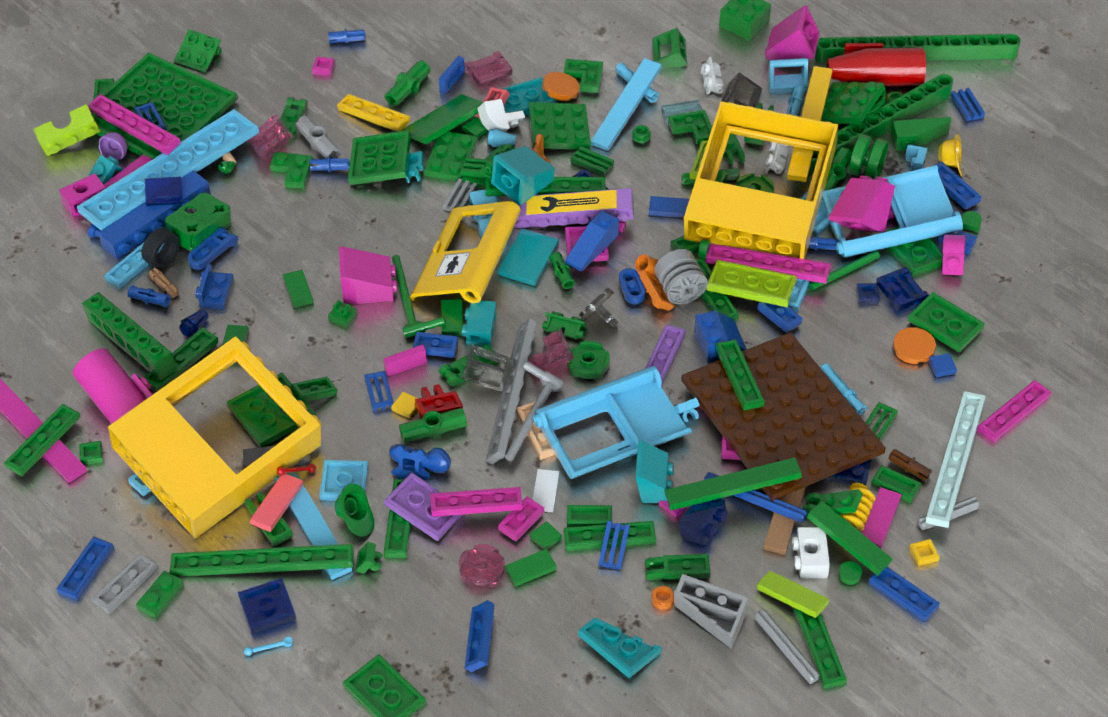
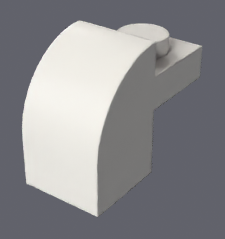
M502 99L483 102L477 108L481 122L488 131L489 129L494 130L496 128L506 132L509 128L519 126V123L525 118L523 111L505 113Z

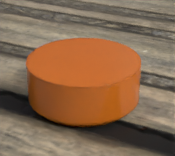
M667 586L656 587L651 594L653 606L661 610L672 607L674 604L673 590Z

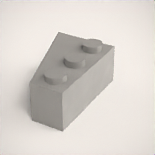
M682 574L674 592V605L730 649L733 648L748 611L749 597Z

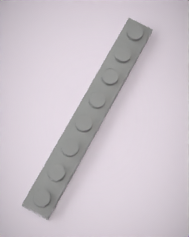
M530 318L518 327L486 457V461L492 465L498 460L503 459L508 452L507 444L512 435L511 427L516 418L515 410L520 402V390L524 385L523 377L526 370L523 369V366L531 354V343L536 335V322Z

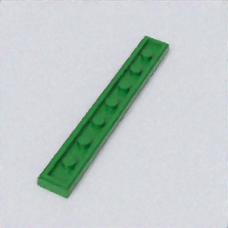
M340 544L171 553L169 573L176 577L353 568L354 545Z

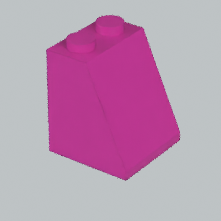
M807 5L801 7L772 28L771 34L768 37V45L765 49L766 59L814 58L820 32Z
M867 176L851 178L830 213L828 220L851 230L884 233L895 186L888 183V179L876 177V180H872V178Z
M343 246L339 247L340 279L345 304L394 301L393 293L397 292L396 280H392V277H396L395 265H391L389 256Z

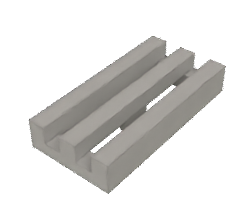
M459 178L445 200L443 210L451 212L453 208H456L468 189L469 191L459 207L467 206L470 201L469 192L476 191L477 183L473 182L471 185L470 181L466 180L464 183Z

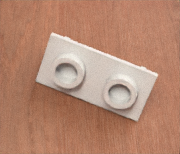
M709 57L701 68L707 96H709L711 91L721 94L724 90L720 66L715 62L713 63L712 58Z
M770 142L768 146V151L770 152L765 159V173L770 169L776 174L784 171L789 145Z

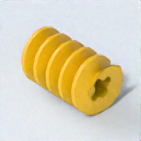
M853 483L850 485L849 490L859 489L863 496L856 513L840 514V516L861 532L864 530V524L867 522V517L870 515V510L876 497L867 486L861 483Z

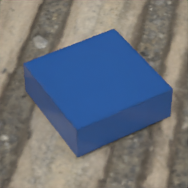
M950 353L929 357L928 362L935 377L956 374L957 368Z

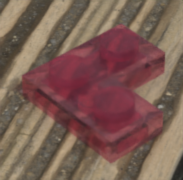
M559 330L542 338L547 350L535 354L528 360L541 370L549 371L575 358L562 330Z

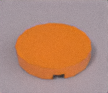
M550 72L543 78L542 89L544 92L546 90L551 98L569 101L570 98L575 99L577 97L580 85L571 75L562 72Z
M916 327L900 330L895 335L893 341V350H895L896 356L910 364L929 361V357L934 356L936 349L933 336L924 329Z

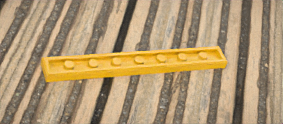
M813 67L801 117L821 121L833 69ZM799 147L793 148L787 172L788 180L807 182L814 150Z

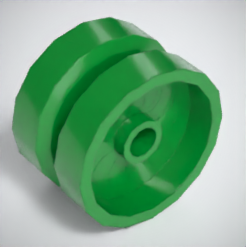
M861 133L851 156L849 175L860 177L865 171V176L872 178V180L880 177L887 157L889 141L878 138L873 144L872 136Z

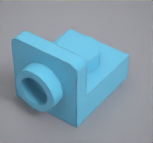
M914 145L907 146L905 161L911 162L910 168L914 170L924 168L927 148Z

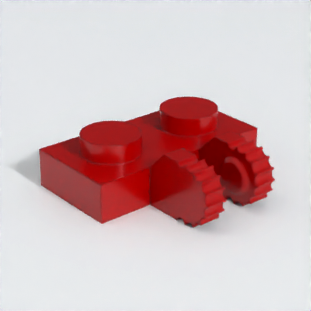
M440 384L433 387L435 395L431 396L428 388L422 387V398L415 399V407L420 418H423L429 411L444 413L459 408L463 409V404L457 392L444 393Z

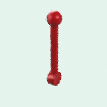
M314 464L294 468L280 466L277 468V474L283 475L287 472L299 471L314 473L317 467Z

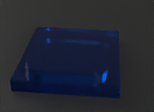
M181 177L146 178V206L183 204Z

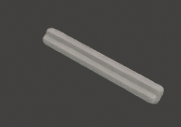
M765 609L758 611L755 614V620L806 681L810 684L816 682L820 676L817 670Z

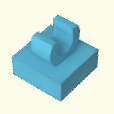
M697 398L674 407L677 413L681 414L680 417L684 424L688 423L687 414H691L693 420L699 418L698 412L694 410L700 406Z

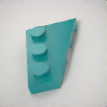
M593 618L578 631V636L628 678L632 677L660 655L662 647L656 644L654 646L642 642L643 639L636 635L634 637L622 633L620 628L598 618Z

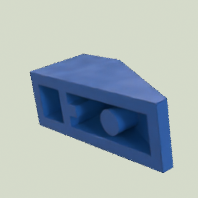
M602 210L590 221L565 259V263L582 272L618 237L619 219Z

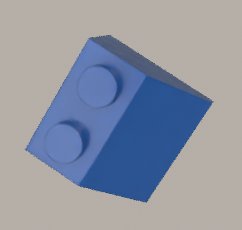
M717 311L695 315L694 332L707 362L720 360L715 349L716 343L736 339L741 351L747 350L734 319Z

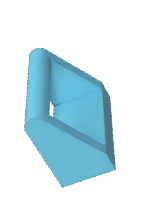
M808 59L769 60L767 78L769 93H793L796 85H803L807 92ZM802 66L801 74L774 75V68Z

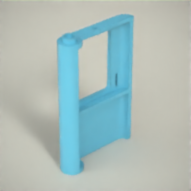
M937 165L883 177L888 179V183L895 186L891 207L899 229L848 241L844 237L841 226L829 220L835 238L838 240V243H836L837 253L841 254L843 258L958 232L963 229L961 215L958 211L954 212L940 179ZM846 186L824 191L822 202L828 219Z

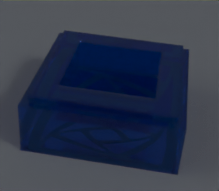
M857 283L858 304L879 303L880 297L877 283Z

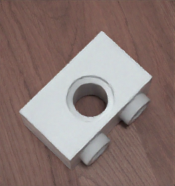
M819 527L798 528L797 536L792 539L793 550H797V556L794 557L795 570H799L800 579L828 578L830 565L826 533Z

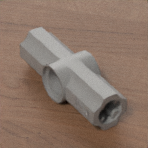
M305 115L299 118L296 128L310 142L312 150L319 152L325 159L328 157L335 159L341 155V149L330 139L323 126H318L310 117Z

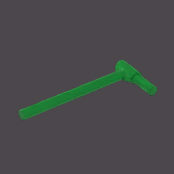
M394 255L392 261L393 265H395L396 277L408 324L402 328L405 338L416 336L417 332L425 333L426 330L445 325L443 317L424 323L423 321H416L400 256Z

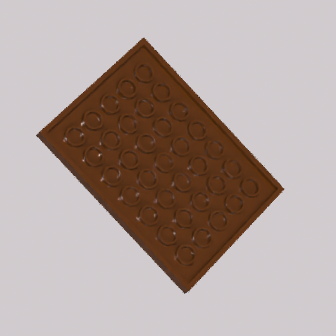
M791 332L742 351L765 401L764 407L743 411L721 360L681 376L682 383L692 396L697 398L701 408L747 469L796 458L802 478L764 487L763 490L772 501L885 454L886 447Z

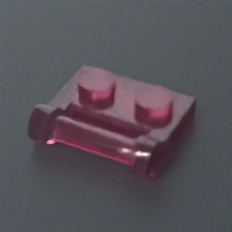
M500 51L493 52V55L464 63L466 72L470 73L478 86L513 75L512 67Z

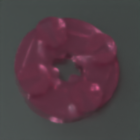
M488 544L474 545L473 549L465 550L460 556L459 572L461 579L464 583L474 587L493 588L504 575L505 560L494 546ZM482 562L485 563L486 568L479 569L476 565H481Z

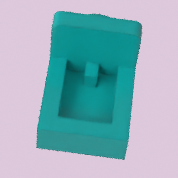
M100 155L88 175L90 176L95 173L99 180L105 184L111 179L116 169L120 172L124 169L118 166L119 161L111 156L107 159Z

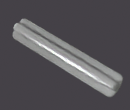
M970 497L955 503L951 519L977 510L980 505L977 498ZM927 515L918 518L917 524L921 530L936 526L926 523Z

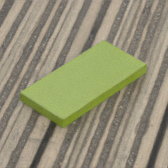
M717 260L706 290L788 307L797 282V276Z

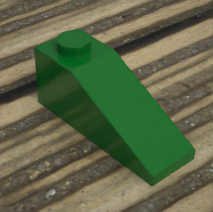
M951 117L893 121L891 138L895 151L907 150L908 145L921 147L949 134Z

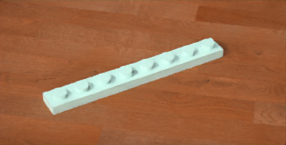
M966 391L963 393L926 516V523L949 527L985 403V395Z

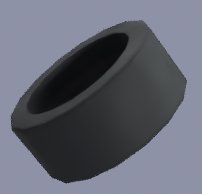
M166 228L154 230L142 246V259L158 269L167 267L178 254L180 248L179 238ZM162 244H164L163 248L158 253L159 248L162 246Z

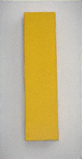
M347 94L337 104L340 111L396 132L402 131L410 122V116L351 94Z

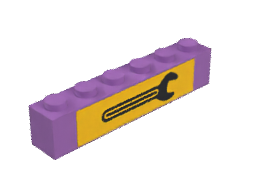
M632 188L534 195L519 206L521 213L514 228L525 229L527 227L590 223L602 210L618 218L619 221L633 220L634 197Z

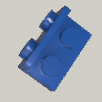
M207 264L205 271L201 273L200 287L196 288L195 294L196 299L199 300L200 308L225 310L234 281L233 274L213 272L212 265Z

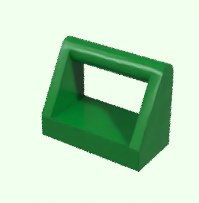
M677 27L652 38L654 62L661 64L662 68H678L687 65L686 39ZM660 45H671L672 53L660 58Z

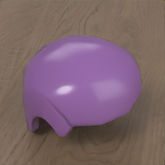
M110 132L99 139L98 148L101 155L108 159L111 156L119 161L126 155L128 145L120 134Z

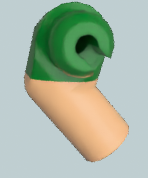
M228 152L222 156L224 160L222 161L223 165L219 164V170L223 174L231 173L236 165V160Z

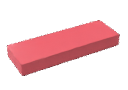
M286 473L281 475L251 517L250 524L271 532L302 488L303 480Z

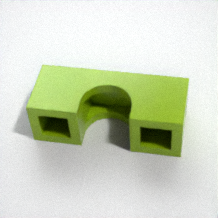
M87 104L69 112L71 122L65 128H55L52 121L34 128L40 146L47 156L100 132Z

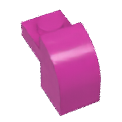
M944 235L942 275L963 276L966 235Z

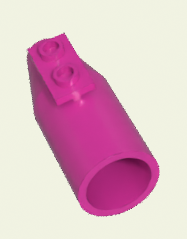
M106 348L94 350L84 356L76 364L72 372L73 377L111 424L153 395L149 390L151 384L143 376L140 379L134 373L132 375L133 379H131Z

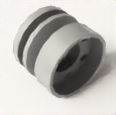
M678 249L667 253L657 262L654 268V273L671 303H690L699 298L707 288L708 280L699 267L694 255L689 250Z

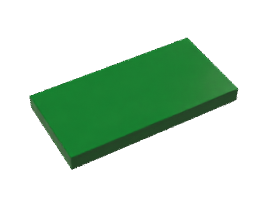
M461 94L405 127L402 131L409 130L412 139L428 144L478 114L477 108L483 102Z

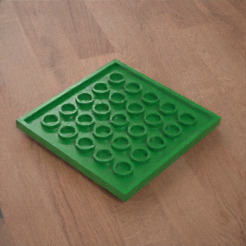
M149 52L102 94L135 113L134 108L153 102L165 124L166 131L178 137L181 142L214 122L238 99L237 93ZM148 108L147 110L155 125H159L151 109ZM142 110L141 113H142L144 119L147 120V118H146V116H145V114H144V112H143V110ZM92 113L100 129V132L96 133L97 135L102 137L110 132L118 133L126 140L127 149L140 156L145 155L154 159L162 154L161 151Z

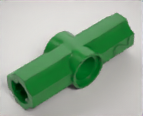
M420 60L406 73L401 72L397 76L395 85L384 95L385 100L390 106H398L409 94L414 95L418 91L422 80L431 72L427 63Z
M840 147L834 154L824 191L834 189L838 182L846 176V169L850 165L853 153L850 149Z
M462 408L444 413L429 411L421 419L399 424V430L404 443L425 437L435 440L440 438L444 432L466 427L467 420Z

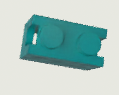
M480 301L479 303H471L470 308H466L465 320H467V324H463L462 336L467 338L466 345H492L497 317L496 302Z

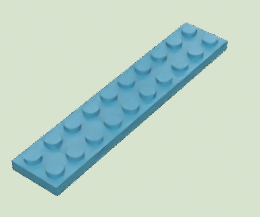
M233 109L183 140L169 155L162 153L78 205V212L102 231L192 171L198 172L259 133V128Z

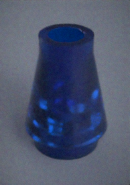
M199 309L196 313L184 318L179 326L181 333L186 337L193 336L209 318L208 313L203 309Z

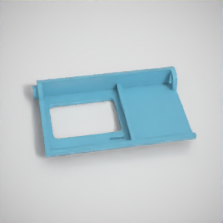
M654 365L535 410V415H533L536 427L541 428L571 479L637 454L638 441H645L653 446H658L692 432L690 428L686 427L663 391L661 376ZM608 412L625 440L576 460H571L554 431L599 413Z

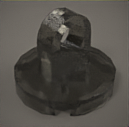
M610 288L604 290L607 294H600L584 310L585 314L582 311L579 313V317L585 320L596 310L614 328L619 322L602 305L614 294Z

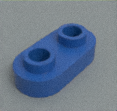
M623 269L619 273V285L625 300L631 304L643 302L645 299V288L640 275L635 269Z

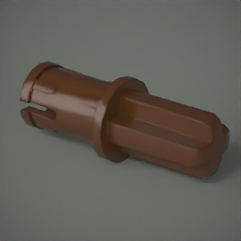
M893 449L889 455V461L905 469V473L910 472L924 482L928 480L929 474L932 473V469L915 461V457L910 458L897 449Z

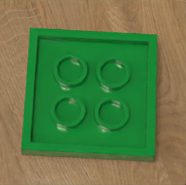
M875 82L832 83L828 89L821 121L833 124H861L885 90L884 84Z
M529 102L528 112L532 148L535 146L537 135L542 134L545 149L578 150L582 146L590 150L591 140L586 104Z
M405 130L353 138L348 173L349 184L356 185L406 178L411 143L410 131Z
M284 373L277 374L279 382L283 386L286 385L290 388L292 383ZM259 385L227 401V407L259 447H265L299 428ZM304 402L307 411L311 415L316 416V412L307 402Z

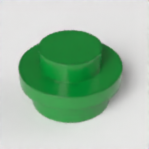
M638 125L632 131V139L636 142L644 143L651 138V132L645 125Z

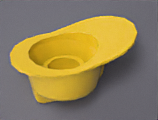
M956 134L955 138L946 140L939 146L938 159L947 166L957 167L960 176L963 177L961 165L962 145L959 134Z

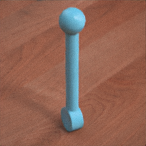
M285 637L280 642L254 648L246 647L244 653L250 656L253 652L283 645L290 647L293 644V639Z

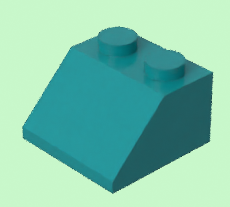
M638 441L635 477L642 503H659L660 500L667 501L664 490L673 488V481L670 480V476L674 475V463L670 462L668 453L645 441Z

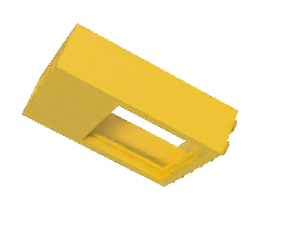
M720 101L684 215V240L700 243L702 239L711 240V244L805 259L836 150L838 124ZM730 134L819 151L806 200L716 182Z
M236 336L108 426L112 448L195 539L241 506L245 500L250 499L273 482L274 478L281 476L277 474L278 467L291 468L300 459L321 446L320 420L315 415H311L307 411L305 404L293 397L290 388L286 385L283 386L279 382L277 375L265 367L262 359L251 353L247 343L241 342ZM236 362L299 427V429L237 475L174 408L175 405Z

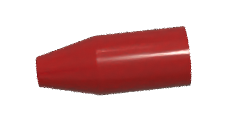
M883 43L845 44L844 55L827 59L826 68L833 69L831 79L847 83L875 82L883 83L884 87L920 86L925 82L926 56L924 48H883Z

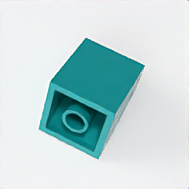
M523 146L494 156L491 184L521 206L553 182L555 168L535 151H532L527 146Z

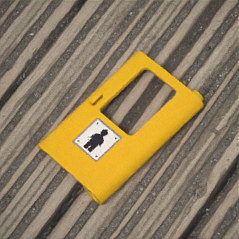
M513 201L453 208L410 295L411 302L415 301L418 296L460 293L466 301L479 303L521 213L520 207ZM493 213L476 248L447 251L462 217ZM467 292H472L475 297L469 296Z

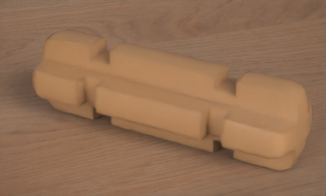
M158 268L149 271L150 278L166 294H169L171 298L179 295L178 288Z

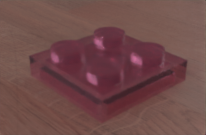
M275 113L259 127V133L248 141L258 156L265 161L281 146L288 143L293 135Z

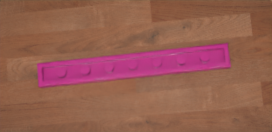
M0 378V412L28 439L43 422ZM60 440L43 455L49 464L68 483L87 472L86 467Z

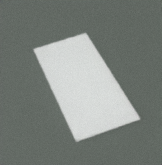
M537 469L533 500L544 507V512L553 513L559 471Z

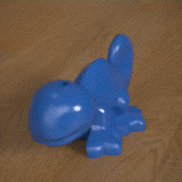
M395 444L389 449L390 457L398 462V466L391 473L398 479L406 478L412 472L422 480H427L430 474L425 471V468L434 473H444L451 466V458L442 448H433L426 453L423 449H411L402 444Z

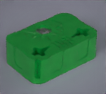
M208 193L197 195L165 218L166 229L174 233L180 240V246L189 251L199 246L220 227L227 229L231 226L230 206Z

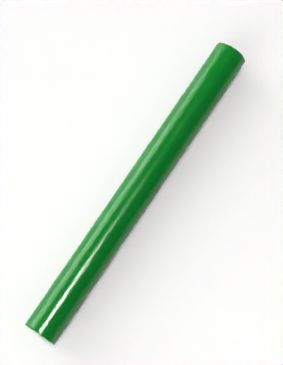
M874 251L831 272L827 283L880 258L878 251ZM813 281L809 283L811 290L825 285V283Z

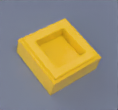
M402 392L391 406L392 411L411 419L417 411L415 399L418 398Z
M931 539L909 545V550L917 567L939 561L940 556Z

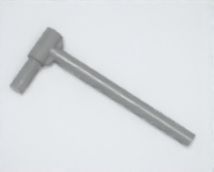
M528 361L524 364L523 369L540 378L544 388L505 455L508 461H513L534 423L533 415H535V410L542 408L551 391H559L564 383L560 378L548 371L541 370Z

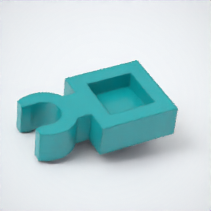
M423 152L409 153L406 180L410 183V179L416 176L417 180L420 181L421 175L419 171L424 170Z

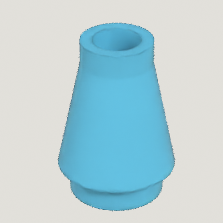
M496 128L494 130L489 129L487 145L499 147L504 144H511L513 147L515 146L516 135Z

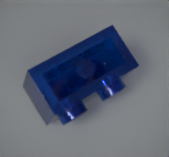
M719 498L691 505L679 521L681 538L705 546L710 538L715 536L716 530L721 523H724L727 519L728 511L726 510L725 500Z

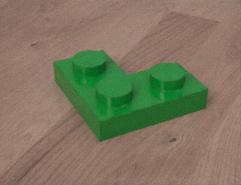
M566 59L564 73L571 75L573 78H581L580 91L599 93L603 62Z
M705 110L668 116V124L673 135L692 132L697 145L701 144L702 140L708 141L712 125Z
M274 152L270 163V170L287 172L284 180L285 187L304 189L310 173V166H312L310 159H313V156Z

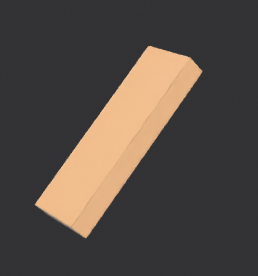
M535 402L516 407V413L522 425ZM533 423L527 435L539 459L543 460L555 456L556 454L541 428H537L535 423Z

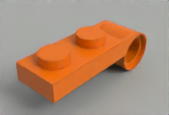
M646 254L640 255L636 259L635 268L644 284L645 291L651 296V302L656 308L670 311L674 304L667 298L663 287L654 273V268L659 260Z

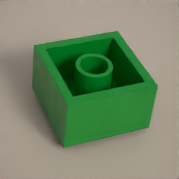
M729 0L720 9L719 27L750 41L770 21L771 3L764 0Z

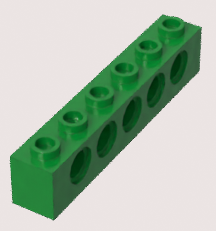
M100 292L82 302L88 320L159 381L177 370L171 351Z

